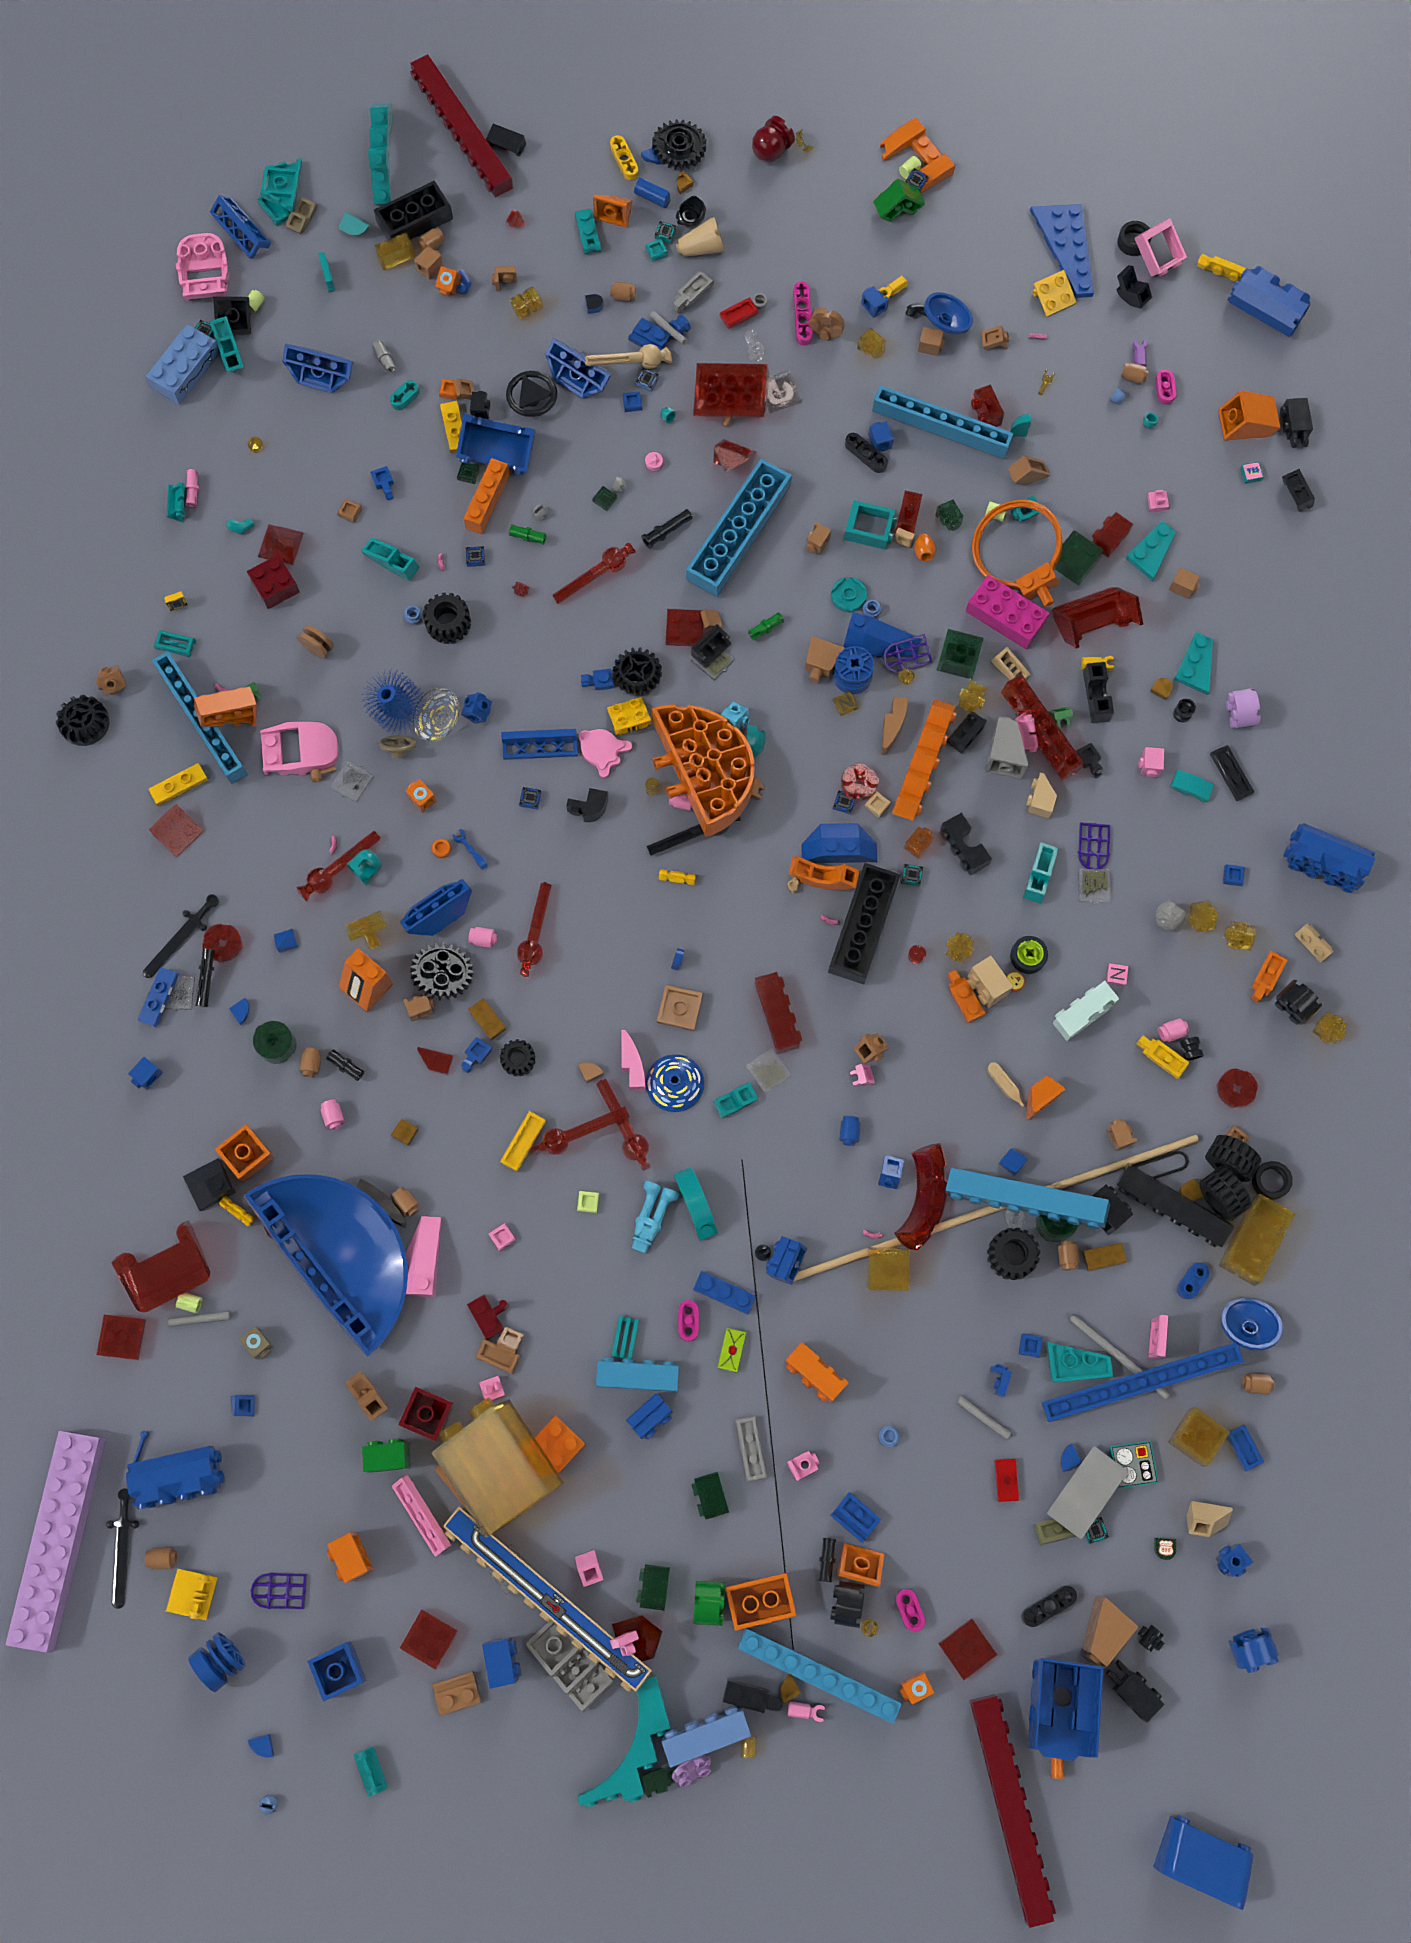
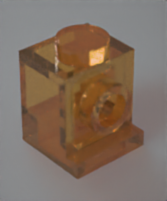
M918 827L905 842L904 849L919 859L934 839L932 832L926 827H923V829Z

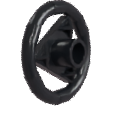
M529 370L517 374L508 383L506 399L510 408L519 415L537 417L547 413L555 405L557 387L554 381L545 373ZM529 378H540L547 383L551 392L546 390L542 386L538 385L537 383L533 382ZM522 380L520 403L518 406L512 396L514 387ZM550 397L544 407L540 409H522L527 406H537L539 401Z

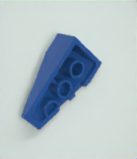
M853 612L843 647H861L866 649L872 656L883 658L884 650L889 645L915 636L873 617ZM912 639V642L917 645L921 643L922 639ZM909 641L897 644L900 650L911 647ZM895 646L890 647L886 654L896 651ZM919 647L914 648L915 654H918ZM912 650L900 653V657L913 656Z

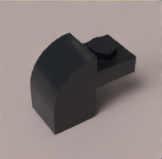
M1128 265L1117 275L1120 285L1116 289L1117 293L1130 306L1142 308L1152 298L1149 284L1137 280L1134 266Z
M589 788L586 802L568 798L566 804L567 812L575 816L582 814L584 822H594L600 819L606 811L609 798L608 791Z

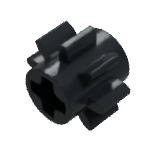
M1153 1625L1149 1628L1143 1626L1138 1632V1635L1141 1637L1138 1642L1150 1652L1153 1649L1160 1651L1165 1644L1161 1640L1164 1635Z

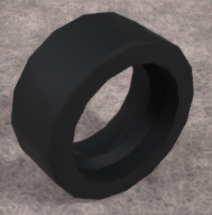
M1141 221L1125 223L1117 239L1119 249L1129 256L1141 255L1138 245L1127 241L1125 235L1128 233L1141 234L1150 229L1149 226Z
M1277 1161L1263 1163L1257 1168L1252 1177V1185L1256 1193L1268 1200L1279 1199L1286 1195L1293 1183L1290 1170L1284 1164ZM1274 1169L1282 1175L1283 1186L1279 1191L1270 1192L1264 1188L1261 1182V1176L1264 1171Z

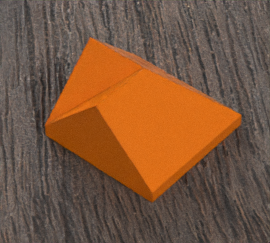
M594 194V219L627 228L633 200L619 196Z
M1048 1075L1042 1078L1028 1092L1026 1118L1030 1120L1055 1101L1065 1091V1088Z

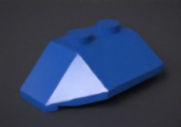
M555 338L552 339L545 353L553 379L581 398L603 391L611 377V374L601 365L586 366V355Z
M286 343L284 346L282 362L298 384L333 393L350 380L353 361L306 347Z
M858 823L820 824L801 845L802 858L813 863L877 862V843Z
M463 879L444 885L412 906L404 919L400 921V924L408 934L433 936L465 914L472 889Z

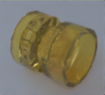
M534 287L523 291V295L518 294L510 299L512 307L520 319L529 316L531 311L536 312L543 308L542 300Z

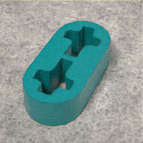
M413 380L404 382L390 396L393 409L403 410L419 395L418 384Z

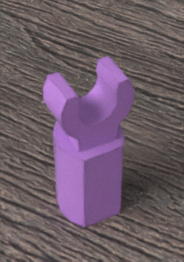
M1135 339L1133 343V349L1135 350L1134 363L1147 367L1145 350L1147 340L1144 339L1142 345H1139L1137 339Z

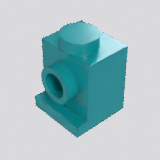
M1034 495L1024 499L1037 502ZM1024 507L1011 510L1014 520L1018 519L1019 523L1040 513L1034 509L1026 508L1027 513L1023 514L1021 508Z

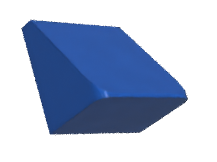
M1011 1148L999 1164L1014 1176L1028 1159Z

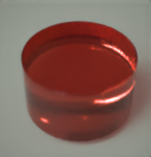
M921 945L912 946L908 953L909 960L914 964L922 963L926 956V950Z

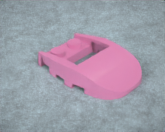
M212 233L193 234L183 238L177 248L178 263H176V270L185 301L189 302V299L226 296L229 273L221 239ZM221 269L222 272L220 277L188 280L187 275L189 272Z
M286 722L260 730L263 772L265 775H269V772H279L280 776H288V774L304 776L313 769L324 770L330 768L338 759L337 736L330 727L323 723ZM298 729L301 762L283 764L281 733L285 732V730Z

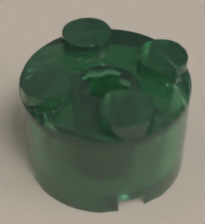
M268 1021L256 1028L253 1036V1046L265 1061L271 1064H281L294 1054L296 1038L284 1023Z
M1045 1215L1036 1217V1228L1039 1234L1049 1242L1065 1241L1078 1228V1225L1070 1224L1067 1222L1068 1220L1060 1219L1061 1223L1058 1224L1054 1220L1048 1219V1216Z

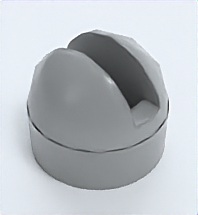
M757 293L753 297V303L758 309H762L767 303V298L763 293Z
M617 477L612 490L619 493L625 491V489L621 488L622 485L627 486L625 480Z
M538 504L534 507V518L538 521L546 519L547 509L545 506Z

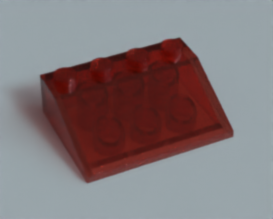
M697 363L693 416L764 417L769 387L768 365Z

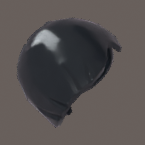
M691 196L681 203L679 211L676 213L678 225L693 227L704 220L706 207L700 197Z

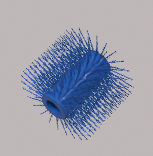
M392 673L390 686V677L387 683L386 677L384 678V685L382 683L380 688L374 691L376 693L361 695H374L364 698H369L367 700L372 701L367 703V705L375 704L370 706L369 710L372 708L373 712L370 711L372 714L369 713V716L376 712L374 716L380 721L377 723L385 724L382 729H385V726L388 728L387 725H390L389 721L393 719L389 729H393L392 725L396 720L395 728L398 725L401 731L402 720L404 725L409 721L412 723L409 716L413 717V713L419 711L413 709L419 706L412 705L418 702L424 703L419 699V697L422 698L423 692L419 695L417 692H420V688L417 689V685L414 686L415 684L411 683L412 680L410 683L408 680L404 682L406 678H400L402 681L397 684L399 678L396 680L395 675L393 676Z

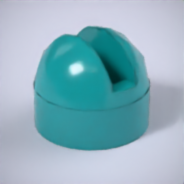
M670 407L663 408L660 412L661 418L666 423H671L676 416V412Z
M1152 412L1146 413L1143 418V425L1146 428H1153L1159 420L1158 416Z

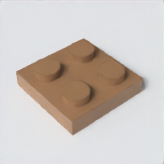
M665 985L657 1023L694 1031L703 993Z

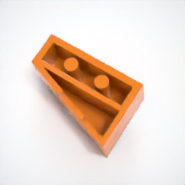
M240 687L235 690L220 691L215 694L201 695L194 698V707L201 727L224 726V723H233L234 726H240V723H250L251 726H256L257 704L250 687Z
M802 1342L785 1360V1363H787L785 1367L793 1375L799 1374L802 1377L801 1382L809 1389L813 1387L817 1391L816 1396L824 1403L826 1401L831 1403L849 1383L845 1378H840L832 1367H828L818 1355Z

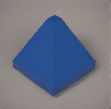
M293 929L274 934L276 948L279 953L298 947Z
M231 1396L233 1416L253 1417L255 1396Z

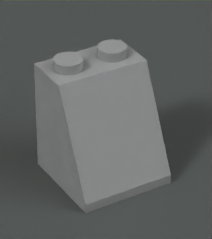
M999 717L993 731L985 772L1021 780L1028 761L1018 722L1009 717Z

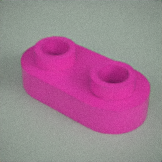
M1163 369L1158 372L1155 379L1157 398L1163 404H1170L1176 396L1175 378L1170 370Z
M691 1300L683 1301L678 1309L679 1336L682 1340L688 1342L695 1340L699 1332V1310L697 1304ZM688 1307L692 1309L690 1315L685 1313V1309ZM686 1328L692 1329L691 1335L685 1334Z
M909 1589L900 1590L896 1595V1604L903 1623L910 1631H920L924 1627L925 1618L917 1596ZM904 1596L909 1597L910 1601L908 1604L903 1603L902 1598ZM912 1616H915L917 1618L916 1624L910 1623V1618Z

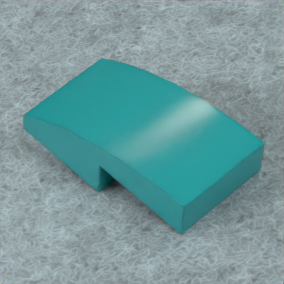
M1176 770L1170 787L1183 795L1190 794L1202 802L1209 800L1214 786L1200 777L1181 770Z
M750 1082L733 1089L730 1093L714 1099L713 1103L723 1119L758 1100V1097Z

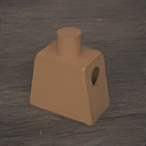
M812 636L805 670L811 672L808 679L813 683H819L821 676L830 678L834 672L836 658L845 647Z

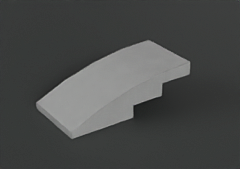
M1093 1446L1047 1514L1078 1538L1082 1539L1128 1471Z
M551 1620L525 1645L549 1675L555 1679L563 1691L569 1695L584 1713L615 1682L599 1663L597 1665L587 1657L590 1653L585 1648L580 1651L571 1643L574 1640L571 1636L567 1634L564 1637L555 1629L557 1624Z

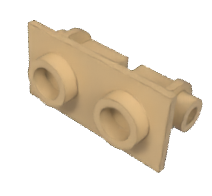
M1308 923L1294 934L1320 963L1334 952L1332 950L1333 947L1324 938L1320 940L1318 938L1320 934Z

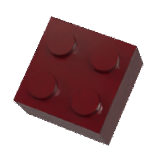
M279 554L246 571L267 609L300 593L295 580Z

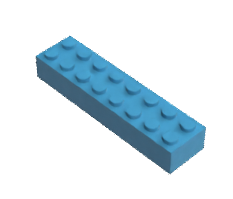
M760 459L687 567L686 580L717 597L790 488L792 475Z

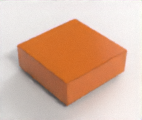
M442 379L439 392L440 398L457 400L454 380Z

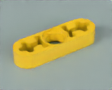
M619 135L613 136L610 139L612 154L624 178L630 181L635 180L638 177V166L625 139ZM623 155H626V156L629 157V158H628L627 160H625V161H623V160L620 159V157L623 156Z

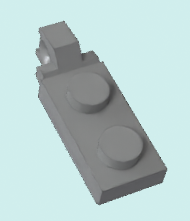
M699 271L678 291L675 297L676 301L673 303V310L679 313L684 307L688 308L713 285V280L702 271Z

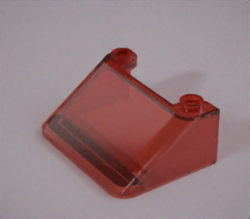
M189 1220L183 1222L177 1228L176 1234L180 1241L179 1243L140 1263L131 1253H122L111 1262L134 1307L138 1311L148 1312L205 1283L209 1279L211 1274L210 1268Z

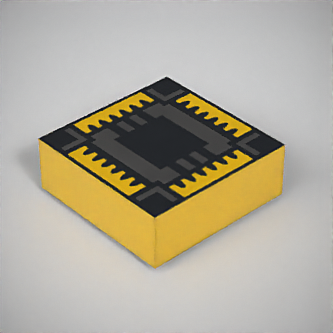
M182 591L164 597L170 611L188 605Z

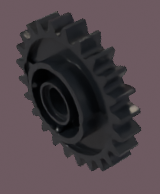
M677 119L675 123L669 120V125L663 123V128L658 127V132H654V137H652L654 155H657V160L662 159V165L667 163L668 168L674 166V170L677 167L683 170V167L686 166L690 169V164L696 166V161L701 162V157H704V152H706L705 134H701L702 129H697V124L691 126V121L686 124L684 119L680 123Z

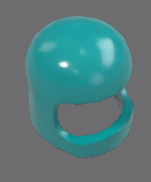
M366 849L356 854L347 863V866L367 886L370 883L369 879L380 871L381 861L374 852Z

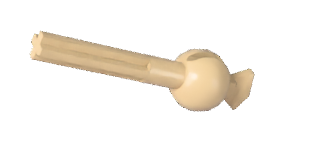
M654 344L644 345L639 352L585 356L586 366L640 363L645 369H654L661 361L672 363L671 352L667 347L660 351Z

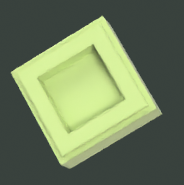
M579 1191L577 1212L597 1213L599 1193Z

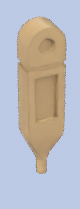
M995 1062L990 1063L987 1068L988 1074L1009 1099L1018 1102L1023 1107L1024 1104L1021 1101L1019 1089L999 1064Z

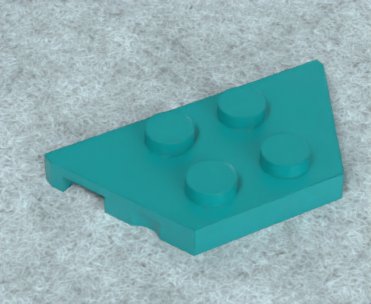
M298 158L296 163L288 165L286 162H282L277 165L266 166L260 190L261 197L293 212L302 168V158Z

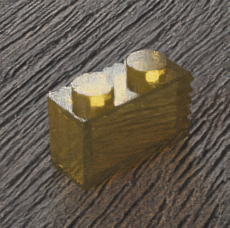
M406 233L375 245L377 259L383 270L415 257L413 245Z

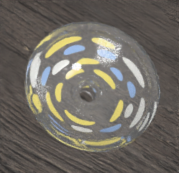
M434 688L420 698L424 703H417L419 707L415 709L419 711H416L417 713L413 716L414 720H412L416 725H413L416 734L429 742L445 738L454 729L460 713L459 700L452 691L446 688Z

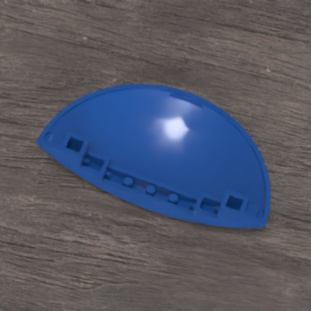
M303 1174L281 1177L266 1182L246 1193L244 1197L283 1254L336 1322L368 1357L380 1346L394 1327L401 1313L407 1290L408 1269L405 1249L399 1232L389 1215L372 1197L359 1188L345 1181L322 1175Z

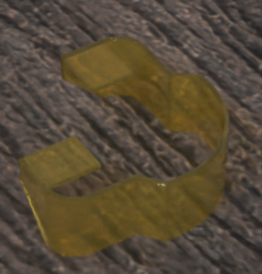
M803 129L796 133L797 144L799 147L804 145L805 148L802 151L809 152L814 147L805 145L802 139Z

